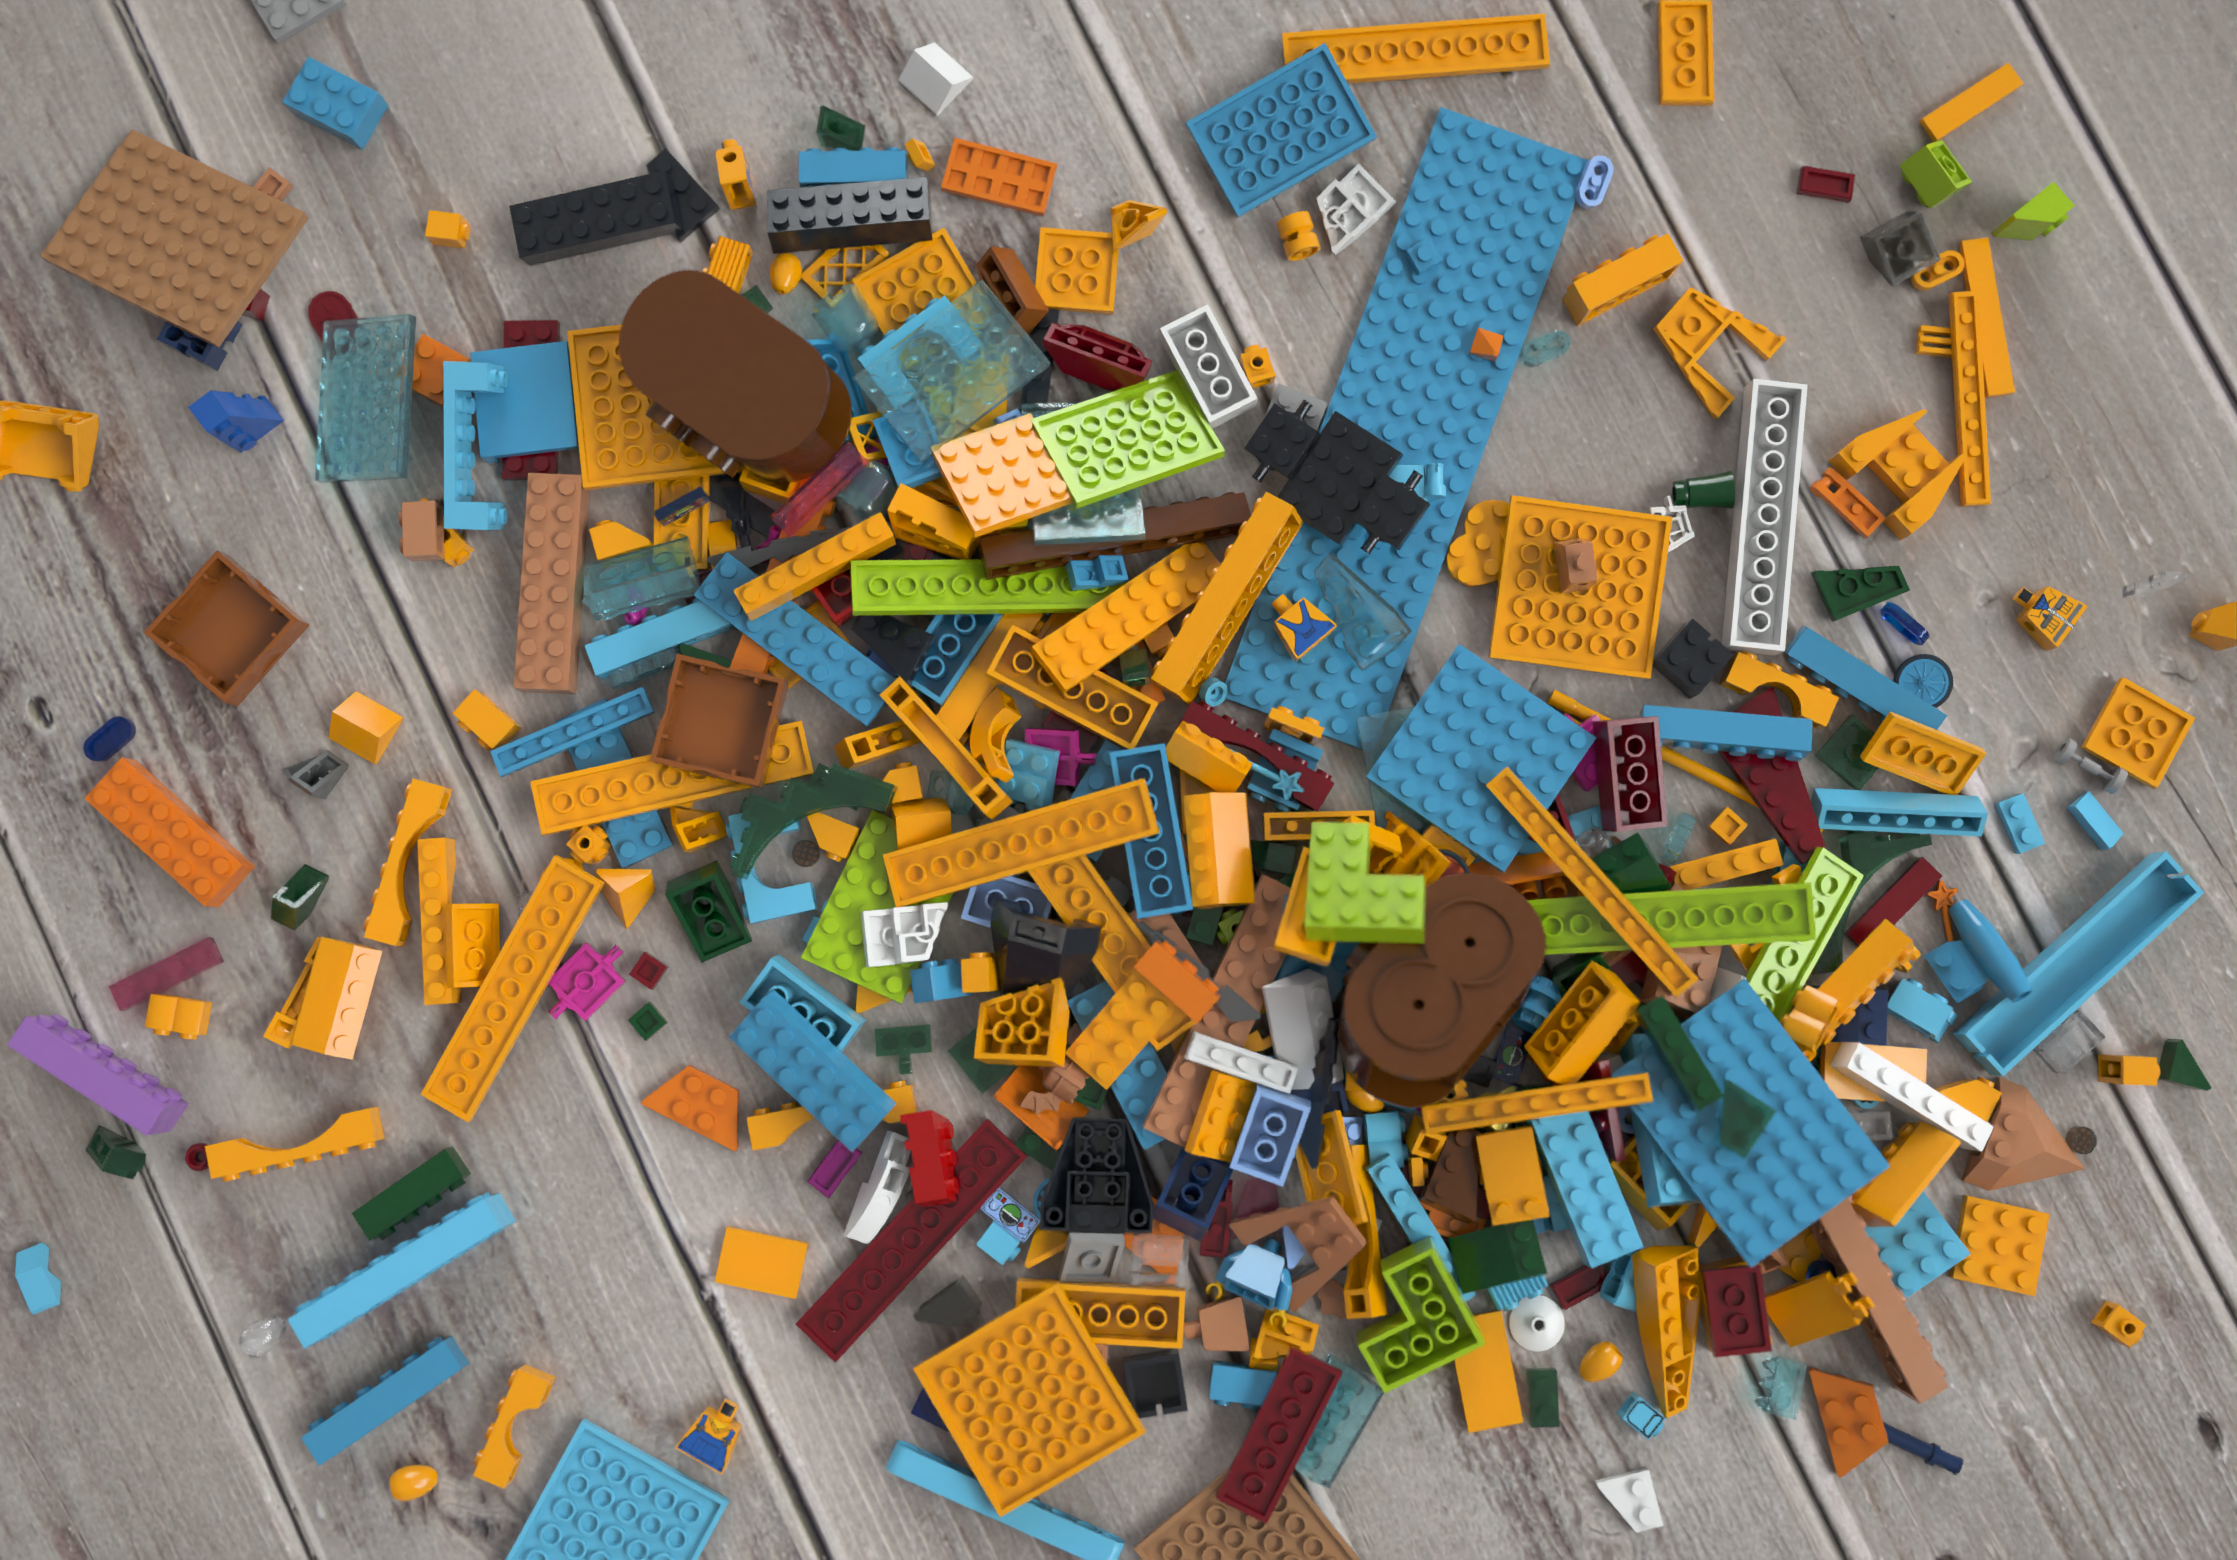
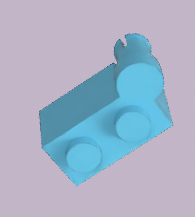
M1435 463L1427 464V470H1425L1424 465H1397L1389 476L1393 480L1405 484L1413 470L1423 475V478L1414 489L1418 496L1429 503H1432L1435 499L1446 498V485H1443L1444 464L1437 463V466H1435Z
M1902 978L1897 981L1888 996L1887 1013L1923 1033L1926 1038L1932 1037L1931 1041L1939 1043L1948 1026H1952L1958 1017L1952 1011L1953 1007L1947 1005L1948 1000L1937 993L1930 995L1922 990L1923 985L1911 978L1907 980Z

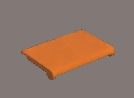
M1019 1065L993 1097L1057 1151L1064 1142L1072 1118H1084L1090 1110L1080 1102L1074 1101L1071 1105L1064 1100L1060 1101L1057 1112L1046 1109L1036 1114L1029 1108H1021L1020 1105L1028 1092L1033 1091L1046 1094L1050 1091L1042 1085L1043 1071L1038 1066Z

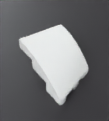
M1359 163L1340 183L1335 179L1316 198L1331 243V249L1335 254H1338L1355 241L1396 203Z
M948 903L923 904L920 906L861 912L866 968L929 960L933 949V942L940 930L939 926L944 912L947 910Z

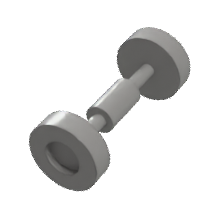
M2066 738L2057 747L2053 755V761L2060 765L2065 764L2070 758L2079 762L2078 766L2094 775L2099 774L2106 778L2103 790L2110 794L2116 793L2127 779L2128 772L2121 767H2116L2109 774L2102 770V766L2085 756L2081 758L2074 754L2077 742L2071 738Z

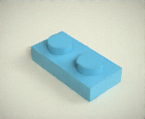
M2024 793L1995 803V807L2016 854H2021L2045 844Z

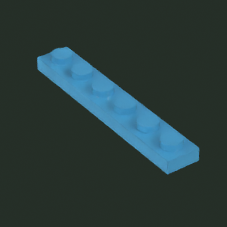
M641 687L490 751L499 775L505 777L655 713L646 689Z

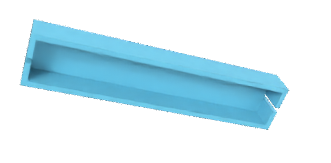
M2167 851L2150 853L2022 969L2033 990L2029 996L2021 1001L2012 1003L1999 990L1952 1034L1968 1052L1976 1053L1973 1057L1989 1075L2004 1076L2204 894L2203 890L2188 874L2167 876L2169 874H2180L2183 871Z

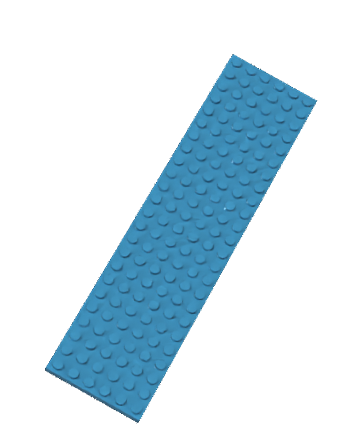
M1440 108L1319 433H1321L1334 412L1337 411L1400 451L1403 457L1397 465H1424L1425 470H1427V464L1435 463V466H1437V463L1444 464L1443 485H1446V498L1435 499L1430 503L1431 505L1400 550H1397L1388 543L1379 541L1369 555L1361 549L1369 534L1366 529L1356 524L1343 545L1340 546L1303 522L1299 532L1255 601L1225 681L1228 688L1225 700L1265 715L1269 714L1272 707L1276 709L1278 706L1286 707L1294 711L1293 716L1304 719V716L1319 721V726L1324 728L1322 736L1367 753H1373L1573 210L1577 186L1585 165L1589 160L1446 108ZM1430 237L1443 261L1441 264L1418 276L1405 252L1408 248ZM1477 328L1503 335L1500 352L1495 362L1469 354ZM1282 594L1293 605L1304 597L1337 625L1332 633L1296 663L1292 660L1273 627L1274 621L1281 615L1271 603Z

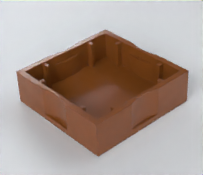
M217 550L192 577L183 593L169 603L143 633L171 657L185 664L194 676L223 702L239 706L310 624L232 557Z
M677 654L667 690L666 709L659 722L650 761L670 768L763 789L789 682L784 678L750 670L729 669L715 662Z

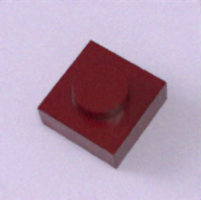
M643 952L629 975L649 989L654 990L669 966L648 952Z

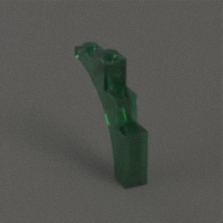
M832 763L831 767L826 768L821 779V783L824 784L823 789L791 778L790 783L786 782L782 788L780 798L783 799L782 804L750 793L749 798L745 797L743 799L740 813H742L741 819L751 824L749 828L745 827L741 835L740 842L743 843L740 854L736 853L731 862L730 868L734 869L732 875L747 880L756 860L768 844L783 830L804 817L824 810L843 807L869 808L888 813L898 787Z
M1847 830V836L1838 837L1842 861L1864 876L1811 974L1835 972L1843 963L1842 944L1844 927L1851 906L1861 888L1875 872L1892 859L1911 850L1932 845L1930 834L1920 836L1917 833H1902L1903 838L1893 840V834L1875 837L1874 831L1865 833L1864 831Z

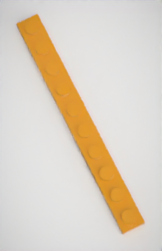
M1508 766L1486 784L1487 788L1676 998L1698 980V977Z

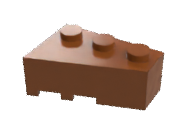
M990 246L976 264L983 295L988 297L991 311L988 312L990 321H994L997 335L994 336L996 345L1019 347L1049 310L1013 249Z

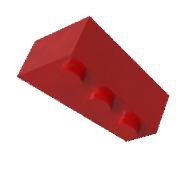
M933 1110L900 1115L901 1124L907 1123L909 1140L904 1141L905 1148L912 1151L913 1167H910L909 1170L915 1203L928 1207L956 1202L959 1184L957 1178L954 1177L953 1166H956L957 1159L951 1143V1138H954L952 1122Z

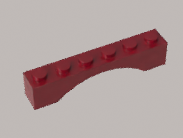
M1201 700L1198 704L1194 701L1191 702L1178 726L1182 721H1185L1188 724L1197 726L1201 732L1211 738L1220 740L1223 744H1230L1252 751L1268 761L1279 773L1280 770H1285L1291 776L1296 772H1301L1297 783L1304 791H1293L1291 794L1292 798L1313 812L1319 811L1335 784L1330 781L1331 775L1321 769H1317L1316 772L1306 767L1308 765L1307 761L1296 755L1293 758L1283 753L1285 749L1272 741L1268 745L1259 740L1261 735L1250 728H1246L1245 731L1236 726L1237 721L1225 714L1222 717L1212 712L1214 708Z

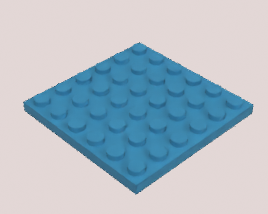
M1458 644L1365 779L1493 868L1504 873L1530 834L1487 788L1486 784L1508 766L1547 810L1596 737Z

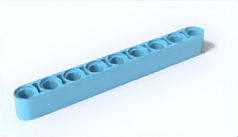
M896 1441L885 1467L890 1473L1085 1560H1118L1125 1541L1120 1537L1036 1499H1031L999 1517L973 1471L905 1441Z

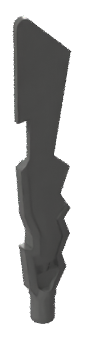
M851 526L839 530L831 528L811 531V535L805 537L792 536L772 540L769 547L752 551L751 546L729 551L728 553L748 568L754 567L773 557L784 563L793 555L799 556L848 530ZM726 552L708 557V562L716 566Z
M1143 921L1137 925L1151 946L1157 939L1161 943L1166 940L1174 948L1177 945L1160 932L1151 929ZM1176 949L1175 955L1181 961L1187 959L1197 967L1198 971L1196 974L1203 980L1209 978L1213 981L1209 977V970L1190 955ZM1213 981L1219 987L1217 993L1221 995L1216 1005L1230 1022L1261 1018V1014L1228 985L1223 989Z

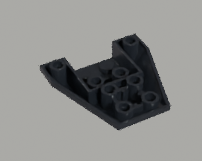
M995 897L990 926L1000 996L1025 991L1031 986L1052 983L1051 980L1061 977L1068 1000L1097 952L1102 926L1080 919H1075L1070 925L1021 912L1022 903Z
M1072 1118L1041 1201L1040 1230L1060 1233L1153 1234L1154 1205L1129 1120Z

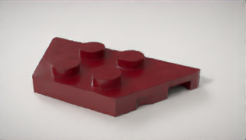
M1606 1058L1591 1064L1577 1083L1612 1078L1609 1059ZM1617 1107L1588 1111L1603 1149L1614 1162L1617 1163L1625 1160L1626 1155Z

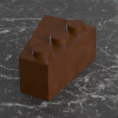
M1473 1128L1445 1132L1447 1136L1437 1161L1433 1160L1428 1178H1426L1418 1197L1419 1202L1467 1224L1476 1221L1479 1151L1476 1134H1481V1132Z

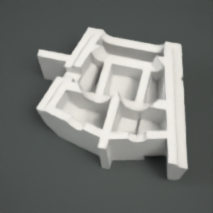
M1669 495L1663 498L1666 507H1650L1647 513L1673 517L1668 552L1695 537L1687 515L1686 505L1673 506Z

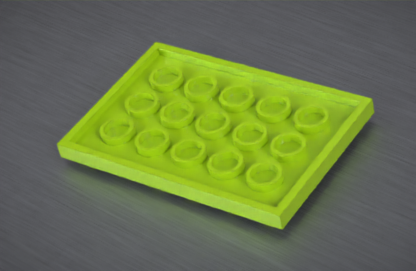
M1177 370L1031 419L1037 436L1043 441L1047 454L1054 461L1057 472L1066 483L1067 490L1072 497V502L1076 509L1224 457L1225 453L1223 446Z
M872 810L801 959L902 1005L912 984L910 970L919 969L922 961L867 968L865 962L861 912L896 908L883 854L897 851L893 820ZM954 893L905 907L945 902L949 905Z

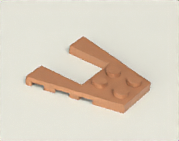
M1334 1197L1301 1203L1300 1206L1289 1209L1288 1207L1277 1208L1275 1212L1266 1214L1262 1212L1254 1213L1247 1218L1238 1219L1236 1217L1231 1219L1228 1224L1244 1246L1287 1225L1317 1264V1267L1291 1279L1293 1291L1289 1306L1293 1312H1296L1366 1243L1365 1238Z

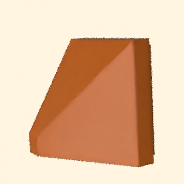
M1477 328L1469 354L1495 362L1500 352L1503 335Z

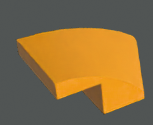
M1388 810L1385 818L1388 820L1385 830L1400 837L1402 853L1397 858L1393 857L1382 866V870L1376 875L1425 876V886L1427 887L1440 878L1451 862L1416 830Z

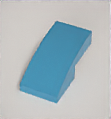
M1099 555L1094 561H1069L1066 565L1072 590L1108 587L1126 583L1129 580L1123 556Z

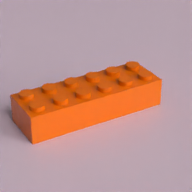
M121 757L84 798L205 907L219 908L256 867L137 760Z

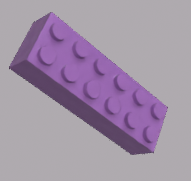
M40 1014L39 1016H26L8 1042L7 1046L146 1136L171 1132L189 1104L182 1099L183 1095L172 1088L166 1089L158 1084L160 1080L157 1077L138 1071L136 1069L137 1065L134 1062L125 1058H118L113 1054L114 1050L111 1047L102 1043H95L91 1040L92 1036L81 1029L75 1030L68 1025L69 1021L61 1015L53 1014L46 1016Z

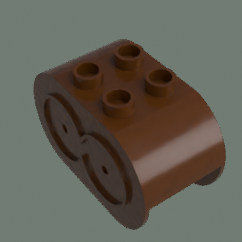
M682 270L667 274L652 282L635 298L627 310L619 335L620 357L623 368L632 384L654 402L645 415L685 445L696 450L723 472L733 478L742 466L763 480L777 483L796 482L820 472L837 456L849 433L852 418L851 399L846 385L837 373L826 364L813 345L711 274L697 270Z
M1461 873L1446 876L1426 887L1424 943L1379 942L1377 945L1373 942L1359 943L1346 961L1349 970L1343 977L1342 982L1347 985L1337 1034L1342 1062L1357 1085L1380 1101L1404 1108L1430 1106L1443 1100L1453 1091L1520 1008L1536 973L1543 963L1546 951L1545 932L1538 914L1525 897L1507 883L1487 875Z

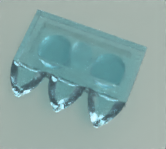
M1779 1356L1768 1358L1762 1364L1773 1375L1762 1378L1758 1383L1769 1395L1761 1396L1754 1401L1764 1412L1796 1420L1807 1364Z

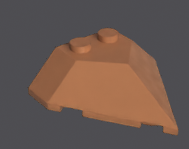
M1997 1077L1993 1088L2002 1092L1996 1104V1109L1990 1123L1993 1126V1130L1980 1155L1970 1154L1962 1181L1991 1191L2085 1169L2026 1087Z

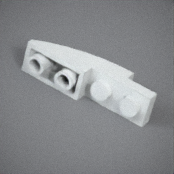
M887 1130L868 1183L862 1182L843 1236L869 1244L886 1222L910 1172L906 1164L911 1150H906L904 1141L909 1140L908 1137Z

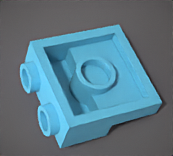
M1014 739L1006 740L1005 755L1014 777L1007 783L996 777V783L1013 801L1011 804H1016L1017 801L1024 802L1025 808L1030 810L1040 809L1052 804L1060 751Z

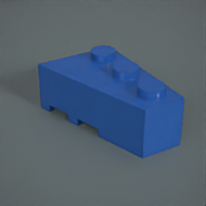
M210 390L188 407L207 433L240 453L252 449L260 438L284 421L267 397L262 395L258 399H253L250 394L236 397L232 392Z

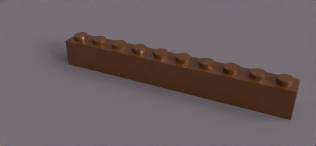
M1228 492L1219 497H1201L1195 501L1185 503L1177 501L1168 506H1149L1134 512L1125 510L1117 515H1097L1088 520H1069L1060 525L1052 526L1046 524L1037 529H1017L1009 534H989L984 538H980L979 554L985 579L990 580L1066 566L1069 561H1094L1099 555L1124 556L1238 535L1243 522L1249 520L1251 513L1244 492L1236 494Z

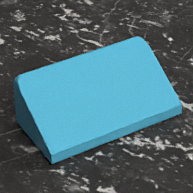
M2086 791L2066 807L2100 850L2110 849L2124 834L2090 791Z

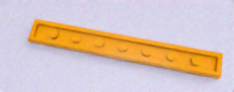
M1951 292L1948 294L1957 454L1958 456L1963 452L1967 454L1958 470L1961 507L1986 506L1991 504L1979 292Z
M1648 1073L1432 1104L1421 1107L1424 1132L1425 1135L1650 1103L1653 1102Z

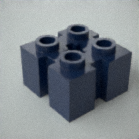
M237 321L219 348L167 322L164 324L157 340L170 349L189 358L192 357L199 363L218 371L228 353L223 350L226 341L233 343L243 324Z

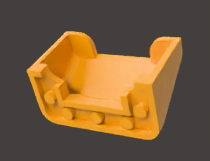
M0 401V480L4 478V475L16 473L58 479L59 485L65 487L66 491H82L89 484L100 427L99 415L84 411L14 401Z

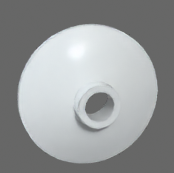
M1543 1295L1532 1299L1525 1297L1519 1300V1305L1511 1310L1509 1316V1329L1514 1340L1523 1348L1536 1352L1545 1351L1555 1346L1561 1339L1565 1327V1320L1560 1307L1552 1299ZM1537 1320H1542L1543 1327L1539 1330L1535 1329L1534 1323Z

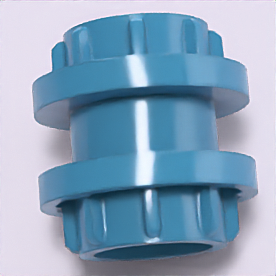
M1535 975L1524 1002L1511 1017V1021L1519 1028L1534 1034L1562 999V994L1555 983L1550 979Z

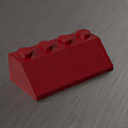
M1658 716L1593 721V732L1596 737L1594 744L1602 831L1621 832L1668 826Z

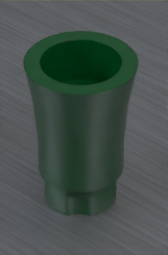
M1728 471L1711 476L1674 481L1672 487L1674 506L1686 505L1687 508L1720 507L1733 509L1735 504L1733 473Z

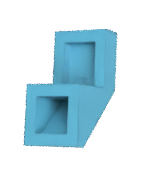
M43 1242L16 1253L15 1277L28 1308L33 1315L60 1304L61 1281L48 1271L49 1247Z

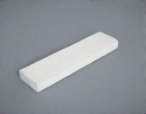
M1192 1031L1184 1055L1185 1059L1288 1094L1291 1092L1299 1068Z

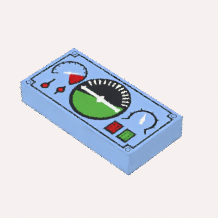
M1000 1187L980 1208L1023 1243L1040 1223V1219Z

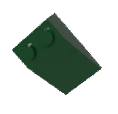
M717 860L667 881L665 895L701 962L752 942V937L730 883Z
M1533 1220L1500 1224L1448 1238L1462 1295L1547 1274Z

